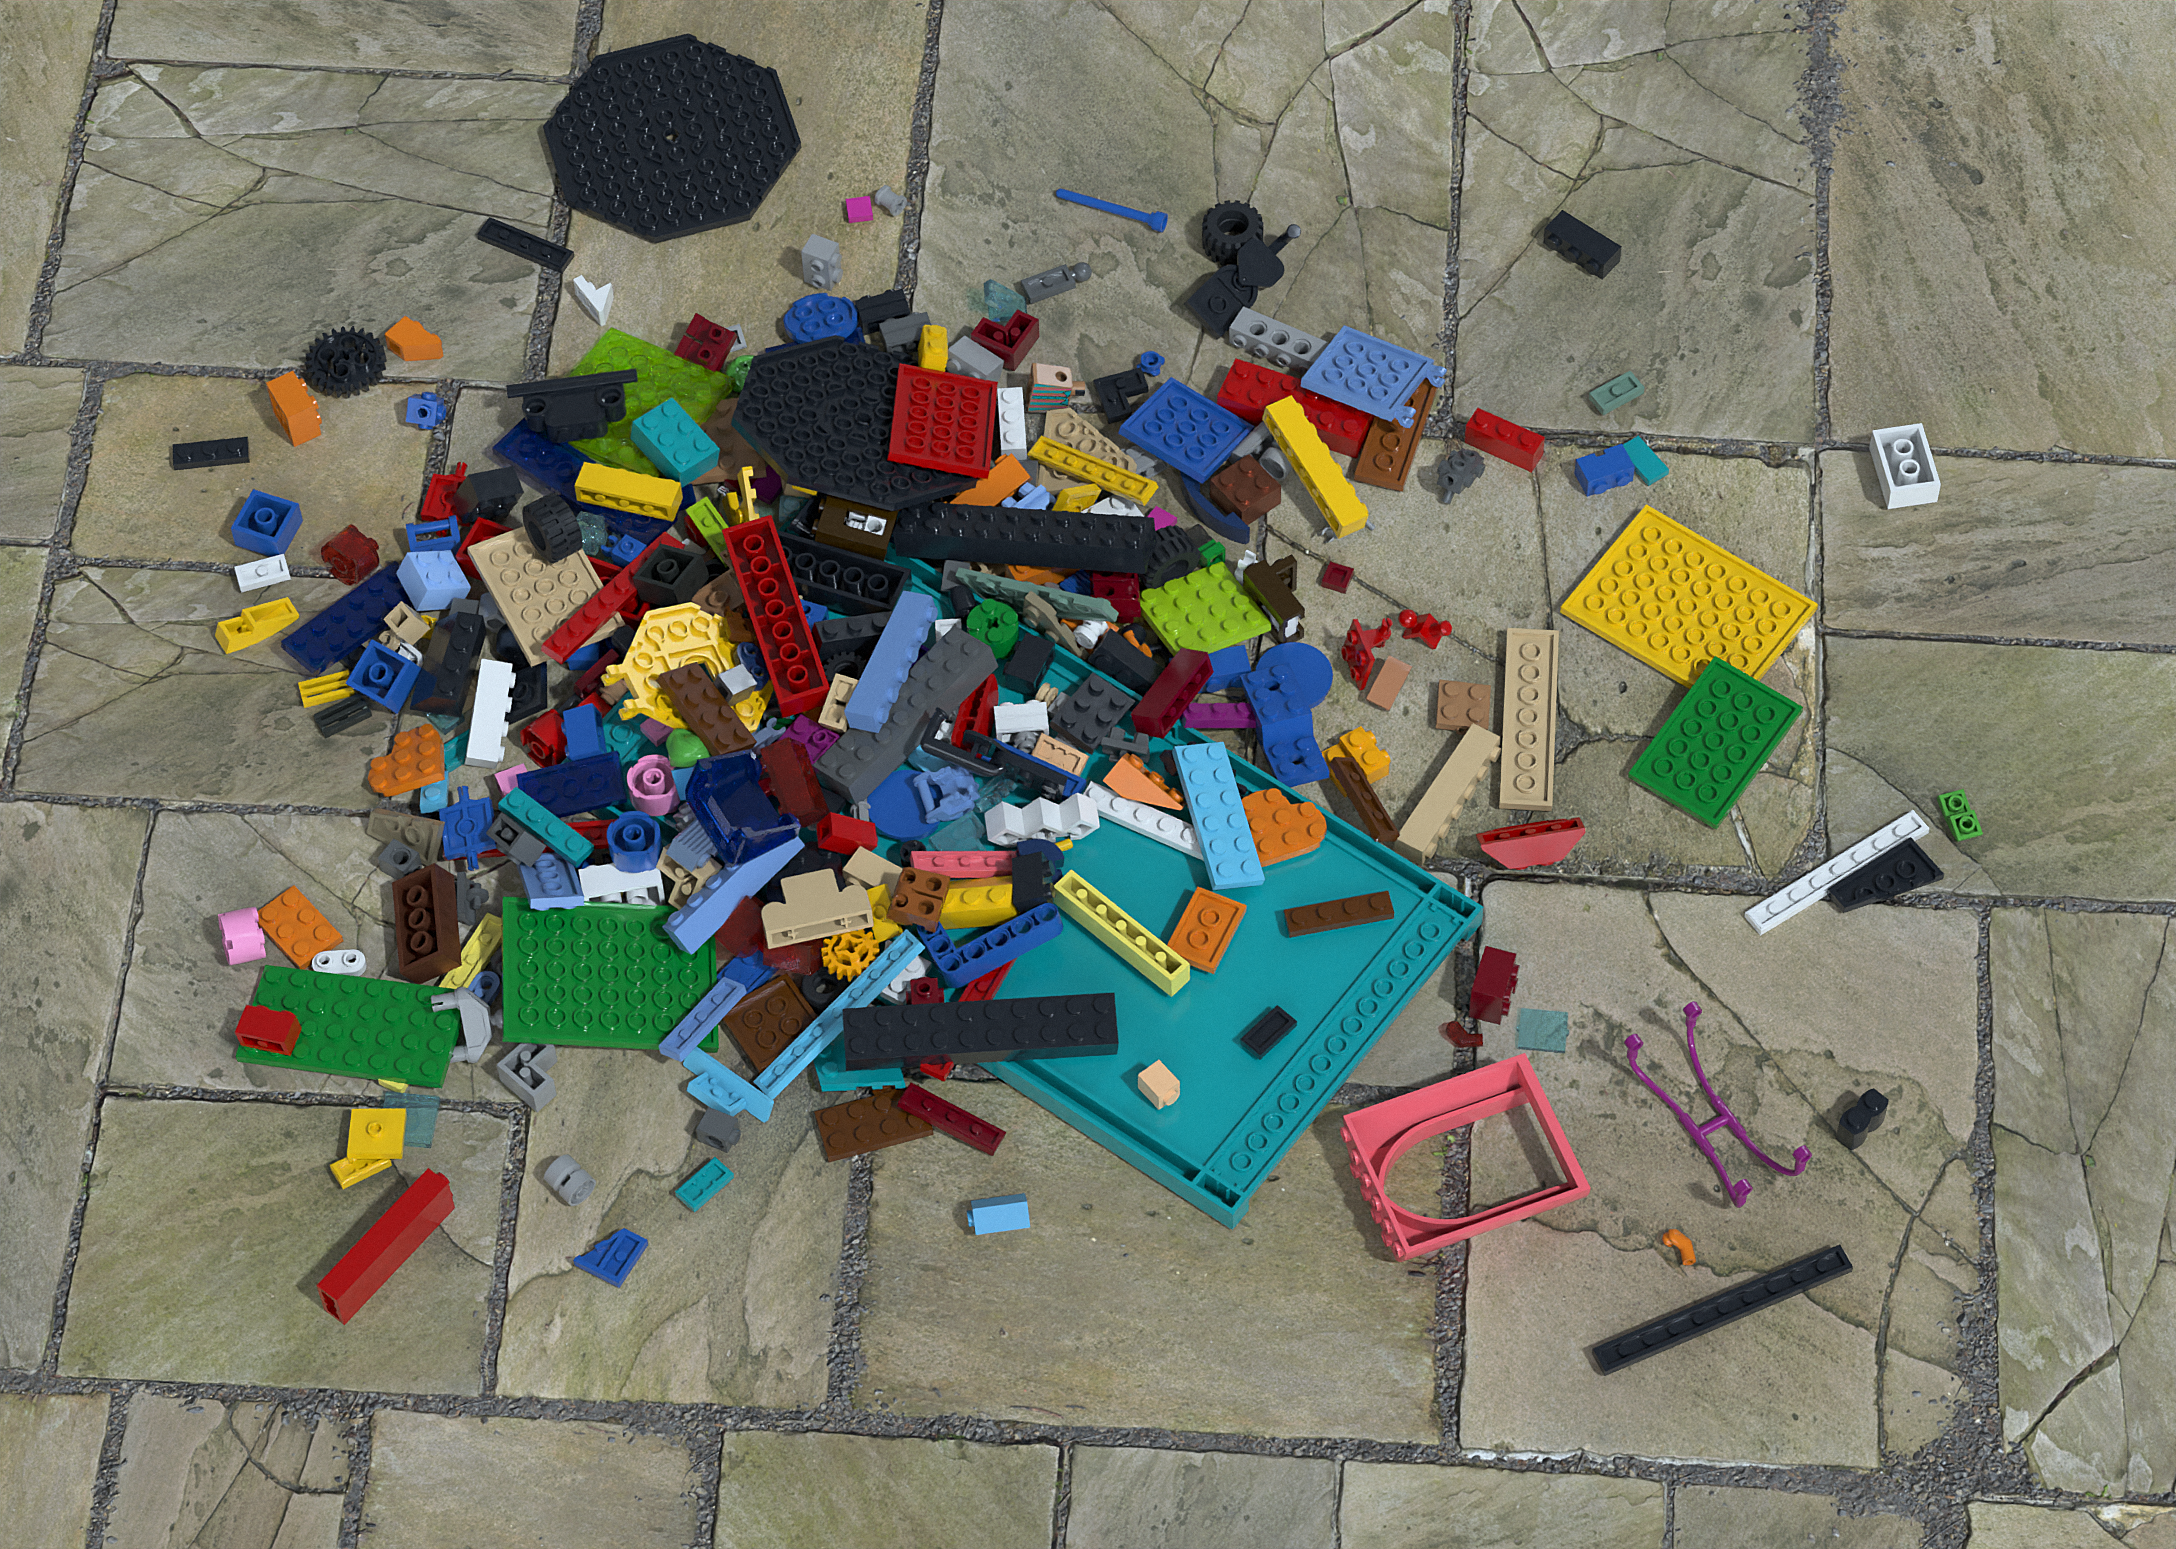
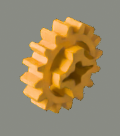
M864 929L830 936L831 940L824 939V948H821L823 965L828 966L829 974L837 972V979L839 980L844 975L847 976L848 981H851L853 976L858 978L880 956L878 940L873 939L872 932L865 934Z

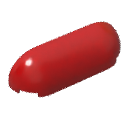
M990 674L961 703L951 736V743L953 746L971 753V750L962 744L965 730H972L987 737H990L995 720L994 706H998L999 698L998 684L994 674ZM979 753L976 754V757L979 759L983 756Z

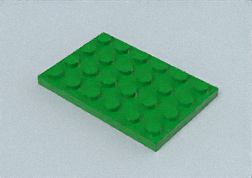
M1714 656L1629 771L1628 778L1717 830L1803 712V707Z

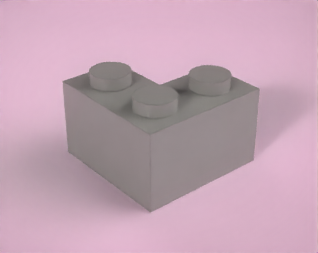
M520 1043L497 1064L500 1081L536 1112H539L557 1095L554 1080L545 1073L558 1062L553 1044Z

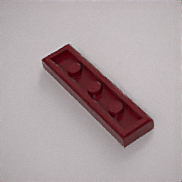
M910 1082L898 1101L897 1107L991 1156H994L1006 1135V1132L912 1082Z

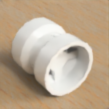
M1082 620L1083 624L1077 626L1073 631L1076 637L1075 640L1083 647L1092 649L1098 642V636L1104 635L1108 629L1105 621Z

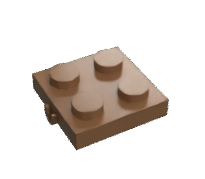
M1439 679L1435 728L1453 730L1459 735H1465L1474 723L1488 730L1491 685Z

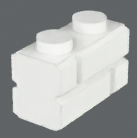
M1030 700L1025 704L1014 705L1013 703L1005 702L999 706H994L997 740L1004 743H1014L1015 736L1024 731L1034 733L1036 741H1038L1041 733L1049 736L1046 702Z

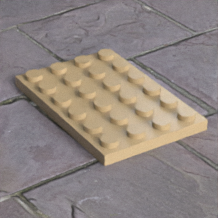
M524 526L467 547L472 562L531 667L552 659L541 651L542 644L604 588L583 549L551 564L537 552ZM619 612L580 648L611 637L617 629L625 627L626 624Z

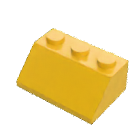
M1012 876L950 881V888L939 919L943 928L957 929L1003 925L1020 916L1019 910L1013 904Z

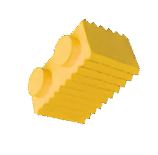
M923 325L918 345V367L945 372L948 359L947 329L939 325Z

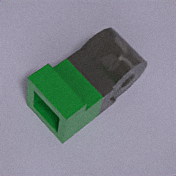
M1196 524L1185 531L1200 551L1201 557L1198 562L1202 568L1221 561L1225 563L1226 548L1220 541L1216 542L1208 535L1200 524Z

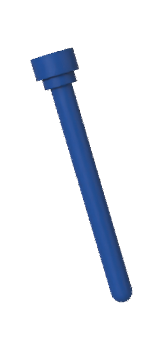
M1062 188L1056 191L1058 198L1148 223L1152 230L1163 232L1167 225V213L1157 211L1156 213L1152 212L1149 214Z

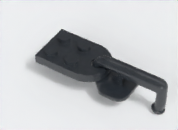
M1296 224L1289 225L1287 230L1269 247L1259 239H1250L1238 250L1237 265H1226L1220 268L1184 303L1185 307L1216 340L1229 329L1243 306L1248 309L1253 306L1258 296V287L1270 288L1284 275V265L1276 255L1292 239L1300 236L1301 228Z
M506 623L497 633L496 650L500 655L507 658L505 663L512 664L511 672L516 673L514 688H509L508 697H512L510 713L505 712L504 721L509 722V726L547 709V661L531 667Z
M939 707L935 709L936 712L931 717L920 741L921 749L924 752L982 777L1002 775L1016 782L1015 784L1021 789L1028 791L1033 789L1040 792V795L1047 800L1054 801L1056 799L1061 801L1068 780L1067 776L1012 754L994 739L972 730H965L962 744L970 749L971 753L936 739L935 736L944 719H948V715ZM979 753L991 758L990 762L977 758L976 754Z

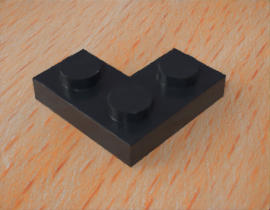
M1141 367L1093 380V386L1108 424L1126 420L1132 416V410L1127 398L1149 392V386Z

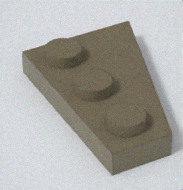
M376 808L370 813L367 834L387 845L394 838L417 851L420 855L421 863L429 866L433 863L437 864L445 822Z

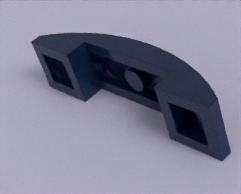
M1180 471L1182 494L1197 518L1222 537L1237 543L1248 544L1250 542V527L1234 512L1226 517L1221 514L1200 493V482Z

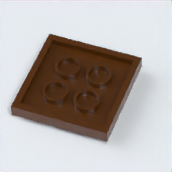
M785 973L742 997L723 1017L722 1022L760 1075L818 1016L790 976Z

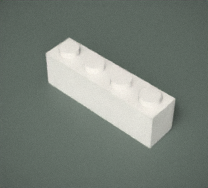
M481 659L464 763L466 765L496 769L498 761H503L505 746H500L501 737L507 736L509 723L504 721L505 712L510 713L512 697H508L509 688H514L516 673L511 672V663Z

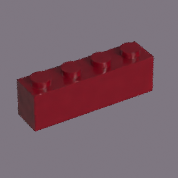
M1181 648L1139 704L1133 709L1131 716L1137 733L1164 739L1214 671L1208 652Z

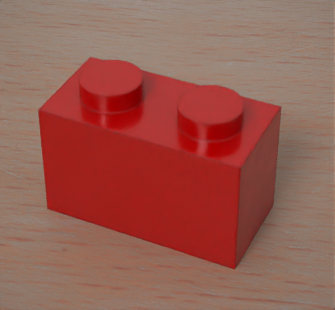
M246 1005L236 1027L235 1034L241 1046L291 1056L302 1028L296 1015L286 1010L281 1012L274 1011L262 1005H257L256 1007Z

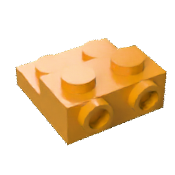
M1362 726L1339 737L1338 744L1321 752L1328 766L1330 779L1344 798L1347 797V793L1329 765L1334 757L1355 758L1370 784L1389 775V763H1391L1387 751L1385 749L1379 750L1375 745L1377 741L1374 734L1370 730L1365 732Z

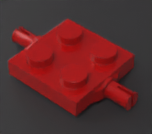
M458 462L454 474L441 475L433 473L421 512L422 520L433 522L449 519L448 516L456 515L459 526L471 527L472 523H462L452 498L466 479V476H464L468 467L466 463L462 462L461 465V462ZM448 529L436 531V535L446 537Z

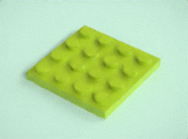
M1222 561L1194 571L1179 579L1170 580L1157 589L1149 588L1140 591L1141 615L1174 657L1181 648L1208 652L1210 654L1271 631V622Z

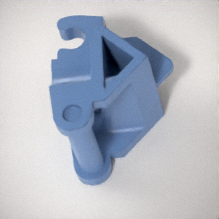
M956 765L942 768L937 772L927 770L913 779L914 786L919 789L926 811L925 819L929 824L940 820L967 819L975 806L974 800L980 798L978 792L979 784L975 782L972 772ZM928 784L940 785L944 798L939 801L940 807L938 808L935 807Z

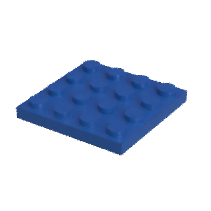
M1170 377L1120 426L1118 434L1203 484L1231 456V452L1254 430L1255 426Z

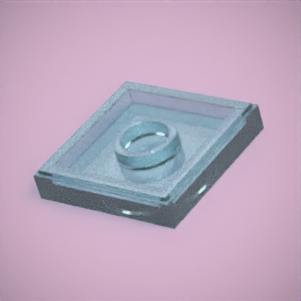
M386 1091L383 1108H406L407 1111L404 1146L431 1148L441 1103L440 1096Z

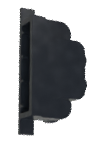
M635 368L506 385L508 399L523 397L522 411L527 427L534 432H541L547 429L548 438L553 443L601 438L608 433V422H618L626 416L624 384L638 382L637 369Z

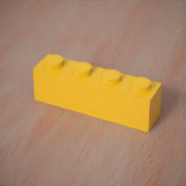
M584 462L574 485L577 501L668 521H674L683 499L680 482L672 479L652 477L648 474L633 473L625 469L610 468L598 463Z

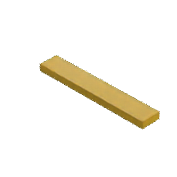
M1042 435L1027 454L1030 460L1038 461L1042 465L1086 483H1095L1103 490L1143 506L1147 504L1159 487L1153 480Z

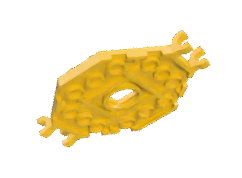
M693 602L646 611L623 663L607 666L606 671L608 674L601 676L605 686L615 684L624 678L634 698L624 700L623 705L625 708L619 709L618 713L622 721L642 713L673 729L682 728L694 732L656 682V679L661 673L697 662L698 664H705L713 680L712 683H714L718 674L736 667L733 654L740 643L728 641L723 627L725 618L717 614L712 616L700 610L701 606ZM755 636L754 641H753V644H755V645L759 648V645H758V642H757V639H756V636ZM770 678L762 690L753 691L748 699L731 706L751 734L757 730L773 692Z

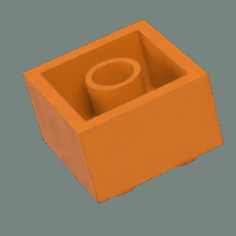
M291 371L266 382L273 413L294 447L321 435L319 425L322 424V420L317 412L319 407L314 396H308V388L303 378L298 379L294 371Z

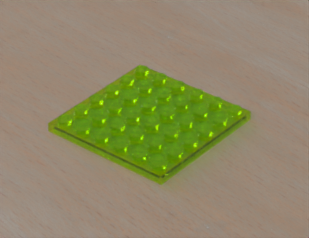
M611 327L569 377L636 368L638 382L624 384L626 416L618 422H608V433L601 438L582 439L557 444L613 468L625 469L629 472L648 474L659 478L662 474L661 471L630 439L633 421L673 398L700 427L716 410L719 402L724 400L736 386L735 378L718 371H710L701 365L695 364L690 359L674 356L673 352ZM528 428L529 432L549 440L547 429L541 432H534Z

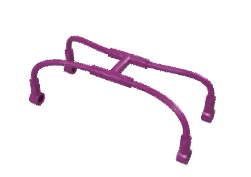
M1693 1001L1683 1008V1012L1686 1015L1685 1025L1687 1027L1689 1053L1696 1074L1710 1097V1102L1720 1116L1698 1127L1688 1113H1684L1672 1098L1645 1075L1635 1060L1638 1050L1644 1044L1638 1034H1632L1624 1041L1625 1046L1628 1048L1627 1059L1635 1074L1676 1112L1689 1134L1704 1154L1709 1156L1714 1163L1734 1206L1741 1208L1746 1203L1747 1195L1752 1191L1753 1187L1747 1179H1742L1732 1186L1723 1165L1715 1154V1149L1705 1136L1727 1124L1737 1138L1741 1139L1756 1156L1776 1171L1787 1176H1798L1803 1172L1806 1162L1812 1157V1153L1806 1145L1797 1148L1792 1154L1795 1158V1169L1792 1170L1773 1161L1749 1139L1745 1129L1720 1096L1714 1093L1703 1073L1696 1053L1693 1028L1696 1025L1697 1017L1702 1013V1009L1696 1001Z

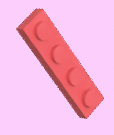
M911 851L910 863L912 868L950 876V878H988L1012 876V858L1017 856L1016 851Z

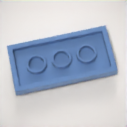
M542 853L531 868L523 862L520 865L516 864L530 909L535 908L536 910L544 911L552 907L573 909L577 906H584V894L575 868L558 853Z

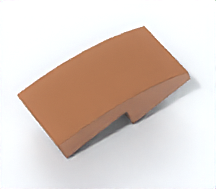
M1389 655L1366 700L1390 711L1412 666Z

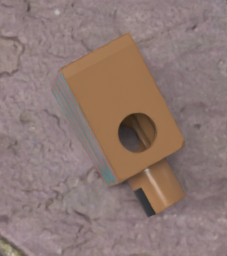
M1032 363L1025 391L1027 412L1068 408L1071 396L1085 395V381H1072L1071 369L1068 367Z

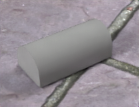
M1264 421L1250 432L1231 452L1229 461L1232 465L1248 454L1258 461L1267 448L1271 447L1274 437Z

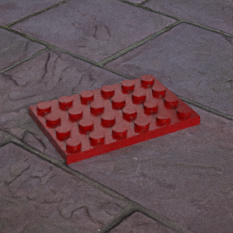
M899 363L887 460L900 464L905 463L922 468L942 470L947 473L968 475L973 478L988 479L998 382Z

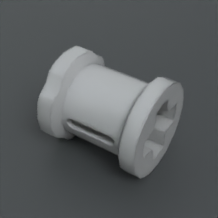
M884 185L876 193L874 202L877 205L885 206L893 216H897L905 208L907 199L903 195L898 196L892 192L890 186Z

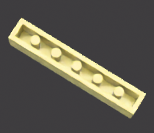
M1072 869L1054 885L1056 891L1054 903L1168 995L1172 997L1190 980V963Z

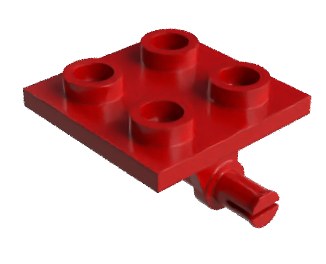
M1358 618L1353 619L1347 631L1346 640L1341 647V654L1343 660L1348 663L1351 679L1356 682L1359 691L1365 689L1375 661L1371 649L1375 646L1378 648L1382 646L1383 648L1386 640L1391 636L1390 628L1393 622L1390 618H1386V620L1384 618L1381 626L1377 627V629L1365 631L1362 630Z

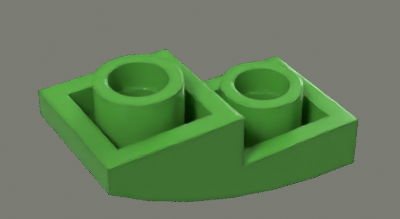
M1964 789L1937 797L1945 821L1957 842L1983 834L1975 810L1970 809Z

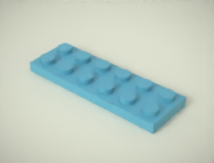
M1224 742L1175 746L1172 750L1173 758L1212 889L1219 890L1262 885L1265 881Z

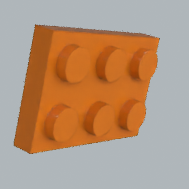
M295 885L257 911L259 928H262V931L298 969L305 970L312 964L313 958L318 953L331 951L343 942L342 935Z
M1197 887L1167 946L1190 963L1191 966L1214 974L1247 911V905Z

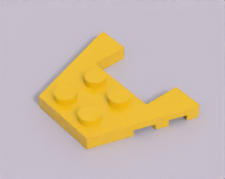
M752 466L742 467L737 475L743 498L740 506L736 492L726 493L722 500L730 527L759 518V513L755 514L753 503L757 498L755 488L751 489L749 476H753Z

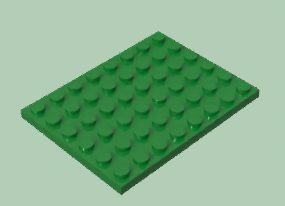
M504 896L502 898V1042L659 1050V1045L717 984L715 933L692 955L680 950L662 927L668 922L671 914L679 911L674 906L584 901V906H577L573 909L552 907L541 911L535 908L530 909L527 898ZM718 1024L697 1045L702 1051L718 1052Z

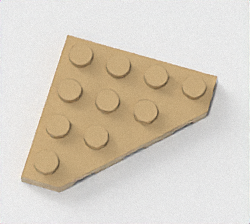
M1064 408L1047 411L1044 437L1136 473L1137 464L1134 459L1128 454L1123 453L1117 445L1101 435L1095 427L1079 417L1074 410ZM1040 464L1038 486L1040 484L1044 486L1046 491L1054 497L1063 489L1089 485V483Z

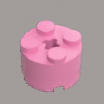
M662 755L644 756L638 760V763L633 768L631 766L629 769L627 783L630 800L636 811L645 812L649 816H661L673 813L678 809V804L681 800L671 770L675 767H671L667 757Z
M256 907L218 914L219 929L222 931L223 938L222 944L229 966L266 958L263 945L265 944L262 928L258 927L257 922H259Z

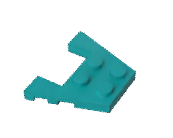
M843 1030L813 1059L822 1092L856 1090L857 1087L872 1086V1089H883V1086L895 1085L896 1089L906 1087L901 1068L846 1071Z

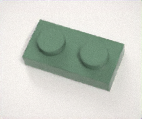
M1628 371L1589 393V400L1602 415H1605L1644 394L1645 387L1631 371Z

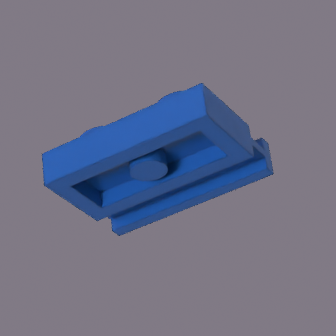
M749 943L717 975V983L723 977L743 984L746 988L747 993L744 995L746 996L762 987L779 970V966Z

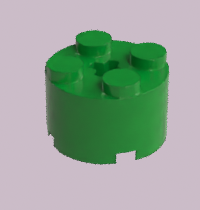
M993 599L984 600L982 604L973 608L969 613L966 623L967 633L990 646L995 659H1006L1014 653V648L1019 641L1018 615L1010 606L1004 603L996 602Z

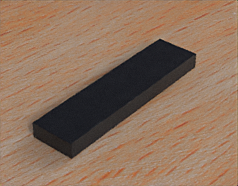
M491 217L487 219L477 233L478 240L561 274H563L575 257L572 250Z

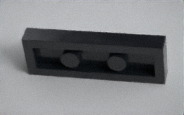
M248 437L172 444L174 470L250 463Z

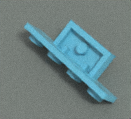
M697 1046L684 1059V1067L698 1076L689 1082L686 1091L698 1100L730 1116H734L745 1109L764 1123L769 1120L774 1104L771 1098Z

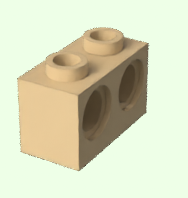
M835 674L818 721L819 724L832 732L842 735L850 729L844 710L859 680Z

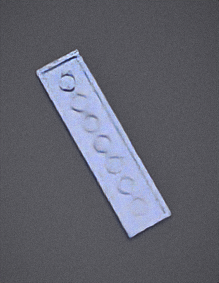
M525 417L492 447L494 455L509 465L514 466V468L547 490L556 493L564 501L621 538L627 534L648 547L664 531L667 532L678 521L677 514L674 521H668L577 501L574 485L584 462L592 464L597 462L566 442H551L548 438L547 430L541 432L531 431L527 427Z

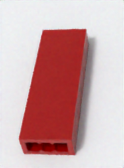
M427 1168L316 1285L323 1308L327 1313L345 1325L455 1209L452 1198L453 1194L449 1186L450 1181L445 1175L440 1172L435 1173Z

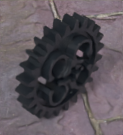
M342 326L341 331L338 333L333 328L331 330L332 335L329 336L326 333H322L323 340L315 339L316 346H309L310 353L306 354L307 362H305L308 378L311 379L313 386L318 385L320 392L326 389L328 396L334 391L337 393V398H340L342 393H346L347 397L350 398L353 391L359 396L360 389L362 388L370 391L368 384L377 385L376 378H383L382 371L386 370L385 362H387L384 346L380 345L379 338L374 339L372 332L365 335L364 328L360 329L358 333L355 332L354 326L350 328V331H346L345 327ZM362 353L365 361L363 364H361L359 355H362ZM328 360H331L333 369L329 370Z

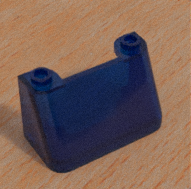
M752 749L698 759L685 789L688 805L725 864L730 868L744 865L795 839L801 829L799 820L792 813H785L779 817L758 784L763 766Z

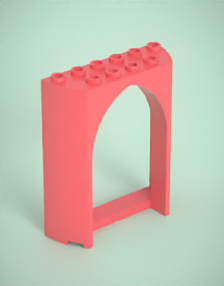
M1525 1053L1343 1116L1344 1126L1340 1127V1133L1347 1145L1351 1161L1349 1164L1351 1173L1355 1179L1359 1178L1362 1197L1365 1201L1369 1200L1372 1206L1370 1212L1375 1224L1379 1223L1383 1230L1381 1231L1383 1243L1386 1247L1390 1246L1398 1262L1418 1257L1585 1198L1591 1190ZM1529 1102L1568 1181L1490 1210L1458 1219H1434L1414 1214L1395 1204L1384 1193L1385 1181L1391 1168L1400 1156L1415 1144L1434 1135Z

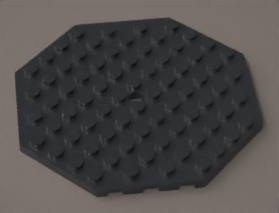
M689 33L595 56L587 72H583L573 85V91L568 97L565 96L556 108L555 115L551 120H547L543 126L545 138L567 206L653 243L750 220L802 148L801 140L776 69L768 66L767 68L755 64V61L740 54L737 56L726 52L725 48L711 42L708 44L697 40L696 36ZM673 134L678 136L674 142L666 137Z
M834 335L753 356L737 407L732 416L731 425L787 484L890 511H896L976 488L978 478L887 460L899 363L918 367V361L912 359L913 355L895 350L893 354L879 351V346L859 342V345L844 342L845 337Z

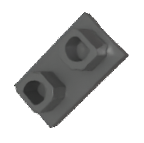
M1111 727L1107 737L1102 738V752L1110 755L1109 762L1117 763L1126 753L1130 756L1131 754L1136 755L1144 763L1149 762V736L1147 734L1135 733L1133 742L1130 743L1124 741L1125 730Z
M465 871L457 873V880L454 881L458 921L463 920L468 926L475 925L476 909H480L481 904L488 901L489 893L481 888L480 883L467 879Z

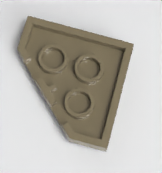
M1030 591L1024 598L1021 623L1088 663L1089 653L1084 647H1077V643L1074 640L1076 637L1065 623H1058V618L1055 616L1057 612L1054 608Z

